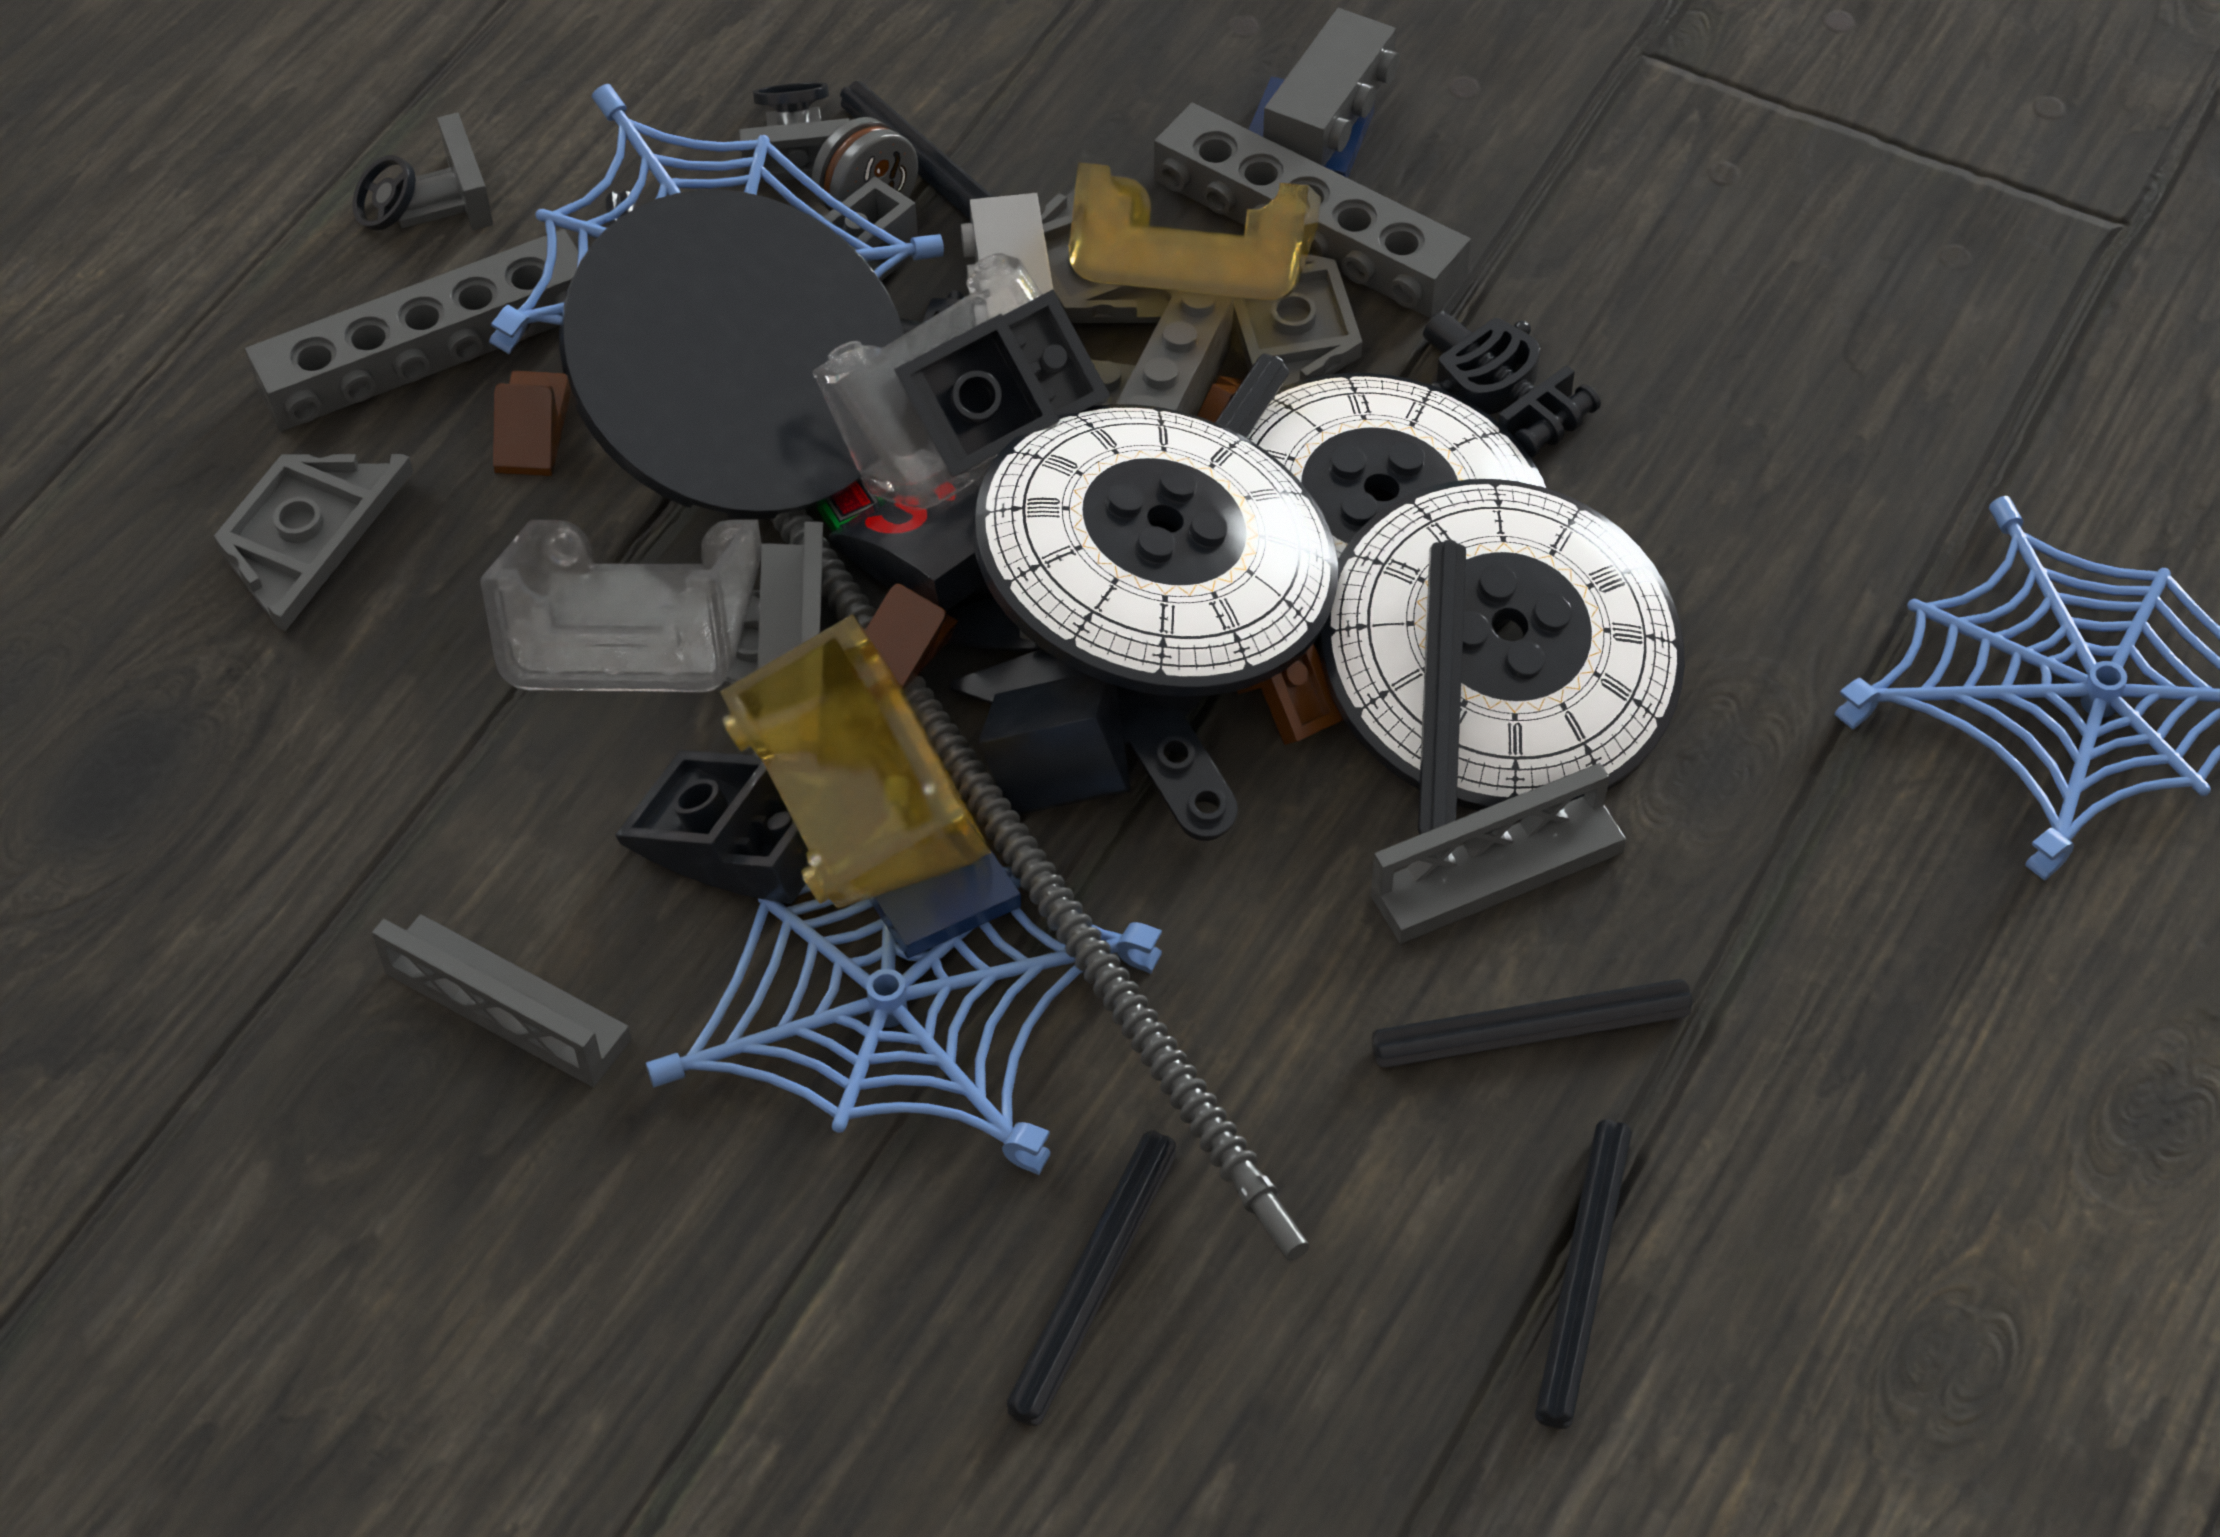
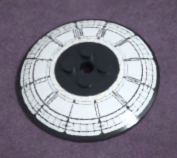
M1341 373L1309 378L1283 386L1279 389L1247 437V439L1265 449L1280 461L1312 495L1331 530L1336 547L1337 560L1353 536L1371 518L1399 499L1424 488L1466 479L1513 480L1546 488L1543 478L1526 450L1493 417L1472 403L1443 389L1413 379L1392 375ZM1370 489H1383L1392 494L1394 499L1390 501H1377L1366 491ZM1500 619L1492 623L1494 632L1511 620ZM1318 638L1314 642V646L1319 647Z
M1136 404L1093 406L1079 413L1057 415L1060 420L1058 423L1041 431L1015 437L1002 449L990 465L978 493L972 524L973 545L984 581L1008 618L1027 637L1061 662L1086 675L1119 687L1155 695L1188 697L1229 693L1264 682L1286 670L1307 652L1325 626L1338 586V560L1331 530L1322 511L1299 479L1280 461L1246 437L1222 425L1185 412L1156 406ZM1162 521L1168 523L1177 532L1170 533L1164 528L1152 526L1149 522Z
M1466 479L1427 487L1399 499L1371 518L1353 536L1338 559V586L1335 600L1318 638L1320 659L1326 684L1346 725L1372 756L1397 777L1419 790L1429 548L1433 543L1444 542L1445 540L1456 541V543L1464 545L1466 548L1457 806L1480 811L1597 763H1601L1610 776L1608 791L1637 770L1653 752L1668 728L1682 690L1685 659L1681 623L1674 601L1654 564L1622 529L1604 515L1578 500L1542 486L1503 479ZM1500 619L1511 620L1521 628L1523 638L1516 641L1504 640L1494 632L1492 623ZM1584 794L1574 797L1571 801L1583 797Z

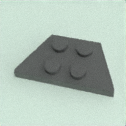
M1094 165L1088 166L1080 172V183L1067 196L1058 193L1046 205L1045 211L1041 214L1053 290L1071 323H1158L1177 285Z
M1223 238L1214 240V257L1225 293L1234 295L1233 320L1249 371L1262 354L1266 353L1273 357L1277 355L1284 360L1283 364L1289 369V375L1281 386L1283 387L1301 380L1335 374L1362 357V338L1335 259L1314 255L1297 256L1288 250L1266 247L1262 256L1232 250L1233 240Z
M281 454L216 532L214 539L219 552L279 629L286 631L411 476L413 468L410 457L404 454H391L390 463L358 464L356 454H332L322 458L313 457L310 454Z

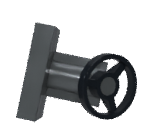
M803 82L763 87L753 91L754 103L769 105L777 111L766 112V127L739 129L740 141L757 140L760 135L768 136L770 143L810 178L812 177L814 162L820 148L838 127L849 121V118L821 121L820 107L809 108L815 100L829 96L827 83ZM741 150L742 158L753 157L754 150ZM768 153L766 154L763 167L778 181L796 179ZM750 167L744 168L745 175L749 174ZM761 177L759 183L766 181Z
M458 112L437 117L449 168L415 176L414 169L410 163L396 155H387L379 158L366 169L356 186L352 204L354 216L360 224L371 230L379 231L399 221L402 229L466 212L472 231L494 225L486 186ZM392 165H400L403 172L395 179L385 178L378 185L373 183L374 179L386 168ZM368 190L373 192V205L379 209L377 220L374 221L367 220L364 210Z

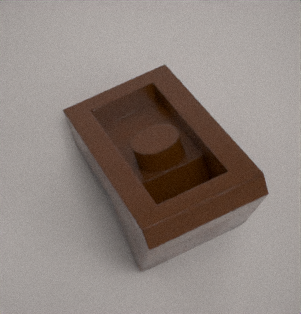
M512 371L509 384H496L494 391L493 467L495 473L553 475L571 394V387L566 374Z
M896 583L879 606L851 652L846 665L900 695L950 640L958 620L947 615L946 611L940 606L907 587Z
M1314 644L1299 660L1281 673L1249 688L1237 690V694L1259 688L1262 689L1284 745L1298 742L1344 720L1326 684L1322 663Z

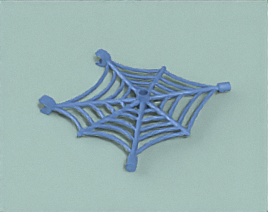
M604 84L593 92L592 99L607 120H614L619 126L616 154L604 179L582 199L555 211L538 209L536 211V219L545 223L547 234V258L542 277L527 301L518 310L510 305H506L491 323V326L496 331L492 334L489 343L510 354L522 338L528 324L543 322L561 325L564 303L533 309L552 278L557 257L555 226L578 232V268L580 261L588 251V236L598 238L607 229L601 225L617 219L635 204L645 186L648 170L652 172L660 184L655 199L681 193L679 188L714 189L746 185L744 192L757 195L760 178L762 177L793 207L828 226L852 247L856 248V251L865 261L888 259L874 270L878 278L908 256H912L913 260L943 257V240L940 234L912 237L910 243H905L877 227L832 197L805 175L770 143L766 135H760L757 140L702 141L664 133L628 119L625 114L627 107L610 84ZM640 134L661 142L696 150L719 152L754 150L753 157L723 162L687 161L653 154ZM628 139L642 158L638 179L629 196L611 212L588 221L566 216L590 205L611 185L624 159L626 140ZM768 153L826 204L890 246L872 248L830 223L798 199L763 167L766 154ZM663 166L699 171H726L750 167L748 175L738 177L679 179L671 178Z
M2002 496L1995 499L1989 505V510L2001 532L2009 534L2011 537L2003 563L1987 582L1961 596L1929 603L1918 599L1909 600L1907 606L1910 611L1916 613V622L1912 642L1904 658L1890 673L1872 686L1863 679L1857 678L1840 691V695L1848 701L1836 710L1835 716L1851 729H1855L1872 714L1879 702H1892L1925 713L1958 728L1992 750L2021 778L2040 803L2052 828L2046 830L2032 842V845L2038 851L2025 864L2026 867L2045 881L2070 856L2074 848L2071 840L2078 831L2098 812L2116 802L2140 793L2170 788L2192 787L2200 796H2207L2210 793L2211 787L2205 779L2220 759V745L2211 752L2198 772L2183 759V756L2198 735L2220 719V708L2211 712L2189 730L2175 750L2164 738L2179 717L2198 701L2220 702V689L2209 686L2178 659L2147 623V620L2155 607L2178 634L2219 671L2220 657L2195 636L2160 599L2165 586L2219 641L2220 626L2171 577L2169 569L2160 568L2158 571L2117 568L2091 562L2060 551L2023 532L2021 529L2023 519L2009 496ZM2033 549L2055 560L2089 572L2115 578L2152 581L2150 586H2115L2080 580L2044 568ZM2019 551L2029 569V573L2022 589L2008 603L1988 613L1960 618L1943 611V609L1965 605L1991 591L2012 567L2016 553ZM2036 581L2045 598L2026 620L1996 633L1977 626V624L1992 622L2015 610L2029 595ZM2051 581L2078 590L2113 596L2145 597L2142 602L2107 601L2057 592ZM2064 604L2096 610L2136 612L2132 621L2099 622L2071 617ZM2050 608L2060 624V627L2048 639L2027 648L2008 640L2032 628ZM1926 618L1948 627L1941 659L1928 680L1921 687L1888 688L1914 661L1922 645ZM2078 629L2097 632L2126 631L2118 646H2099L2085 642ZM1958 632L1981 642L1976 666L1963 686L1935 687L1951 662ZM2141 632L2162 657L2194 687L2175 686L2150 667L2134 646ZM2065 635L2071 644L2062 653L2050 657L2040 654V652L2054 647ZM1990 646L2011 655L2010 664L2001 685L1975 686L1986 668ZM2076 653L2087 674L2063 664V662L2068 661ZM2093 655L2102 657L2113 656L2111 661L2097 663ZM2130 656L2141 672L2157 685L2126 684L2127 673L2123 667L2128 657ZM2021 660L2040 668L2042 675L2041 684L2013 685ZM2051 673L2072 683L2051 684ZM2061 697H2081V705L2089 713L2086 724L2077 711ZM2122 697L2144 699L2133 709ZM2022 698H2045L2066 714L2082 735L2079 750L2060 724L2039 706ZM1976 699H2000L2032 714L2058 736L2074 761L2068 785L2055 760L2030 732L1996 708ZM2159 699L2184 700L2167 716L2157 731L2142 718L2147 708ZM1954 700L1991 717L2022 739L2049 769L2064 799L2059 817L2047 795L2027 769L2000 743L1967 721L1922 701ZM2115 712L2122 717L2101 725L2103 717L2111 716ZM2131 726L2139 734L2117 738L2094 748L2098 737L2113 730ZM2149 744L2159 754L2134 757L2111 764L2085 778L2090 760L2117 748ZM2169 764L2181 776L2143 782L2118 790L2092 804L2072 822L2080 793L2107 776L2136 767Z
M889 779L883 782L881 814L886 817V821L858 850L882 840L885 836L887 838L905 830L900 823V818L906 813L907 786L903 781ZM848 858L832 869L809 880L799 895L811 892L849 869ZM1012 866L1003 867L1018 889L1021 886V879L1012 875ZM857 881L822 898L786 907L781 902L758 898L760 905L732 980L712 1017L688 1054L684 1057H679L678 1053H674L646 1062V1068L653 1088L685 1078L684 1071L687 1070L730 1073L770 1083L807 1099L834 1117L832 1129L837 1133H841L846 1129L849 1119L879 1114L917 1113L957 1120L1003 1142L1002 1151L1009 1161L1022 1169L1040 1175L1051 1155V1151L1043 1147L1050 1131L1026 1122H1019L1013 1127L1012 1093L1019 1058L1033 1026L1051 1001L1084 971L1079 970L1074 965L1042 996L1021 1026L1008 1057L1001 1092L1000 1113L986 1098L985 1061L995 1026L1014 997L1043 969L1075 962V958L1070 957L1066 953V945L1061 944L1037 927L1018 908L1011 911L1012 915L1031 935L1056 952L1027 958L1005 942L992 925L987 922L979 927L999 950L1015 962L993 967L986 965L962 940L972 930L943 942L929 951H924L907 959L882 919L855 931L826 937L821 936L814 930L815 928L847 919L873 907L868 898L820 917L803 921L797 916L825 908L861 891L862 888ZM768 911H770L782 921V925L769 965L756 993L724 1044L703 1050L721 1022L744 978ZM1134 922L1127 926L1123 934H1119L1092 924V927H1096L1101 931V940L1110 944V954L1117 953L1130 966L1150 974L1152 973L1162 955V951L1154 947L1162 934V930L1143 923ZM792 929L808 942V947L801 974L788 1008L778 1026L741 1038L760 1008L774 979ZM882 930V947L868 955L848 958L835 947V945L858 941ZM955 947L977 970L948 977L940 959ZM817 951H819L833 963L828 991L813 1015L792 1021L808 987ZM896 955L908 961H917L903 975L895 971ZM881 960V970L875 971L871 975L861 968ZM932 968L937 980L913 985ZM843 972L867 991L866 998L829 1009L839 992ZM1022 975L1005 992L984 1025L975 1057L974 1084L956 1064L958 1032L973 1002L996 980ZM977 985L964 997L948 1028L945 1052L934 1040L937 1014L950 991ZM937 994L928 1009L925 1028H923L908 1011L907 1001ZM869 1012L871 1022L868 1027L851 1017ZM836 1023L854 1029L865 1038L859 1054L856 1055L833 1039L812 1030ZM901 1024L908 1033L883 1031V1028L895 1027ZM797 1035L830 1049L853 1064L854 1067L848 1079L819 1060L787 1048L767 1045ZM878 1042H900L920 1045L927 1054L907 1051L874 1052ZM740 1053L783 1058L818 1071L845 1090L839 1106L836 1107L809 1088L774 1073L734 1063L716 1061ZM906 1061L939 1066L951 1081L921 1075H887L866 1079L865 1076L869 1065ZM894 1085L925 1086L966 1096L987 1121L962 1110L929 1103L893 1102L854 1107L860 1090Z

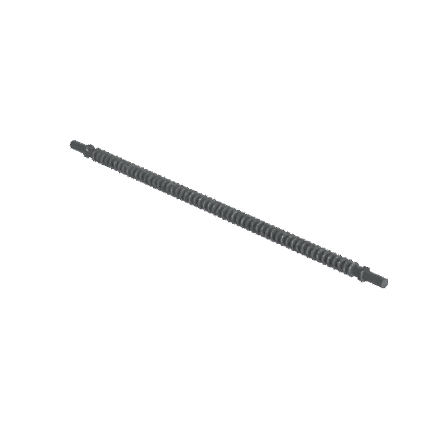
M806 509L778 514L776 518L769 519L773 521L774 528L781 532L782 540L794 545H804V523L814 522L807 515ZM823 537L821 596L827 600L828 607L835 611L836 618L843 623L844 630L851 634L852 642L857 644L877 610L869 605L868 597L861 594L860 586L853 582V576L846 571L845 564L838 560L837 553L830 548L829 541ZM917 675L900 695L884 687L888 692L892 693V700L900 705L901 713L908 717L909 725L917 729V736L922 741H925L926 749L930 753H934V761L938 765H942L943 774L950 778L951 786L959 790L960 799L968 803V811L973 815H977V824L985 828L986 837L994 840L995 850L1003 853V862L1012 866V875L1021 879V888L1030 892V901L1039 905V914L1048 918V927L1053 931H1057V940L1061 944H1066V953L1070 957L1075 958L1076 968L1085 971V981L1089 984H1094V994L1099 998H1104L1103 1007L1107 1011L1113 1012V1022L1117 1025H1123L1122 1035L1127 1039H1132L1131 1047L1135 1052L1142 1053V1064L1152 1067L1150 1070L1151 1077L1156 1081H1161L1160 1089L1165 1095H1171V1106L1175 1109H1181L1180 1119L1184 1123L1191 1124L1190 1134L1195 1138H1201L1200 1148L1204 1152H1211L1210 1163L1215 1167H1221V1179L1228 1182L1233 1181L1246 1211L1250 1214L1255 1213L1286 1260L1293 1261L1300 1258L1309 1249V1243L1278 1200V1189L1255 1167L1257 1155L1251 1150H1245L1247 1147L1245 1138L1235 1136L1237 1132L1236 1125L1231 1121H1225L1227 1118L1226 1110L1222 1107H1215L1217 1104L1216 1096L1206 1092L1207 1084L1203 1079L1196 1078L1197 1069L1192 1064H1186V1053L1182 1050H1176L1177 1040L1172 1036H1167L1168 1029L1164 1023L1157 1022L1158 1013L1154 1009L1148 1008V999L1144 995L1138 994V984L1134 981H1129V971L1119 967V957L1115 954H1110V944L1101 940V931L1096 927H1092V918L1087 914H1082V904L1074 901V893L1071 889L1064 887V878L1055 874V865L1046 861V852L1038 849L1037 840L1033 836H1028V827L1024 823H1020V815L1016 811L1011 810V802L1006 798H1002V789L994 785V779L989 773H985V765L977 760L976 752L968 748L967 739L959 736V728L951 723V716L943 711L942 703L934 699V692L926 687L925 679Z

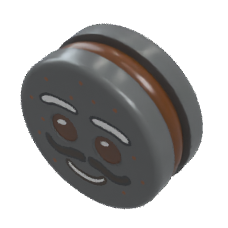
M860 117L844 123L827 138L815 159L812 180L841 203L873 177H877L909 198L918 173L917 154L908 139L893 131L881 121L871 117ZM815 195L816 199L823 207H825L829 211L833 210L831 206L826 204L817 195Z

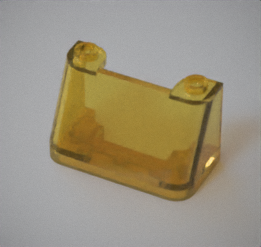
M1078 162L1069 241V261L1074 271L1083 279L1098 284L1260 301H1278L1289 296L1298 285L1317 231L1321 197L1309 185L1279 183L1278 194L1268 205L1261 209H1247L1244 236L1149 226L1151 200L1146 189L1140 183L1126 177L1111 176L1110 167L1107 165Z
M853 614L720 691L731 714L722 719L728 733L741 752L752 747L763 761L809 849L806 852V856L810 865L802 869L801 873L820 904L830 899L839 909L969 866L991 853L984 836L889 665Z

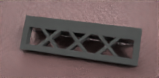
M823 522L804 523V545L762 543L754 755L776 757L784 773L789 775H816Z
M1601 763L1374 853L1371 897L1399 943L1402 944L1624 853L1626 837L1604 806L1610 776ZM1584 794L1583 797L1571 801L1574 797ZM1410 864L1407 868L1394 873V870Z
M422 914L417 917L407 930L383 918L372 931L386 975L593 1088L632 1040L628 1025Z

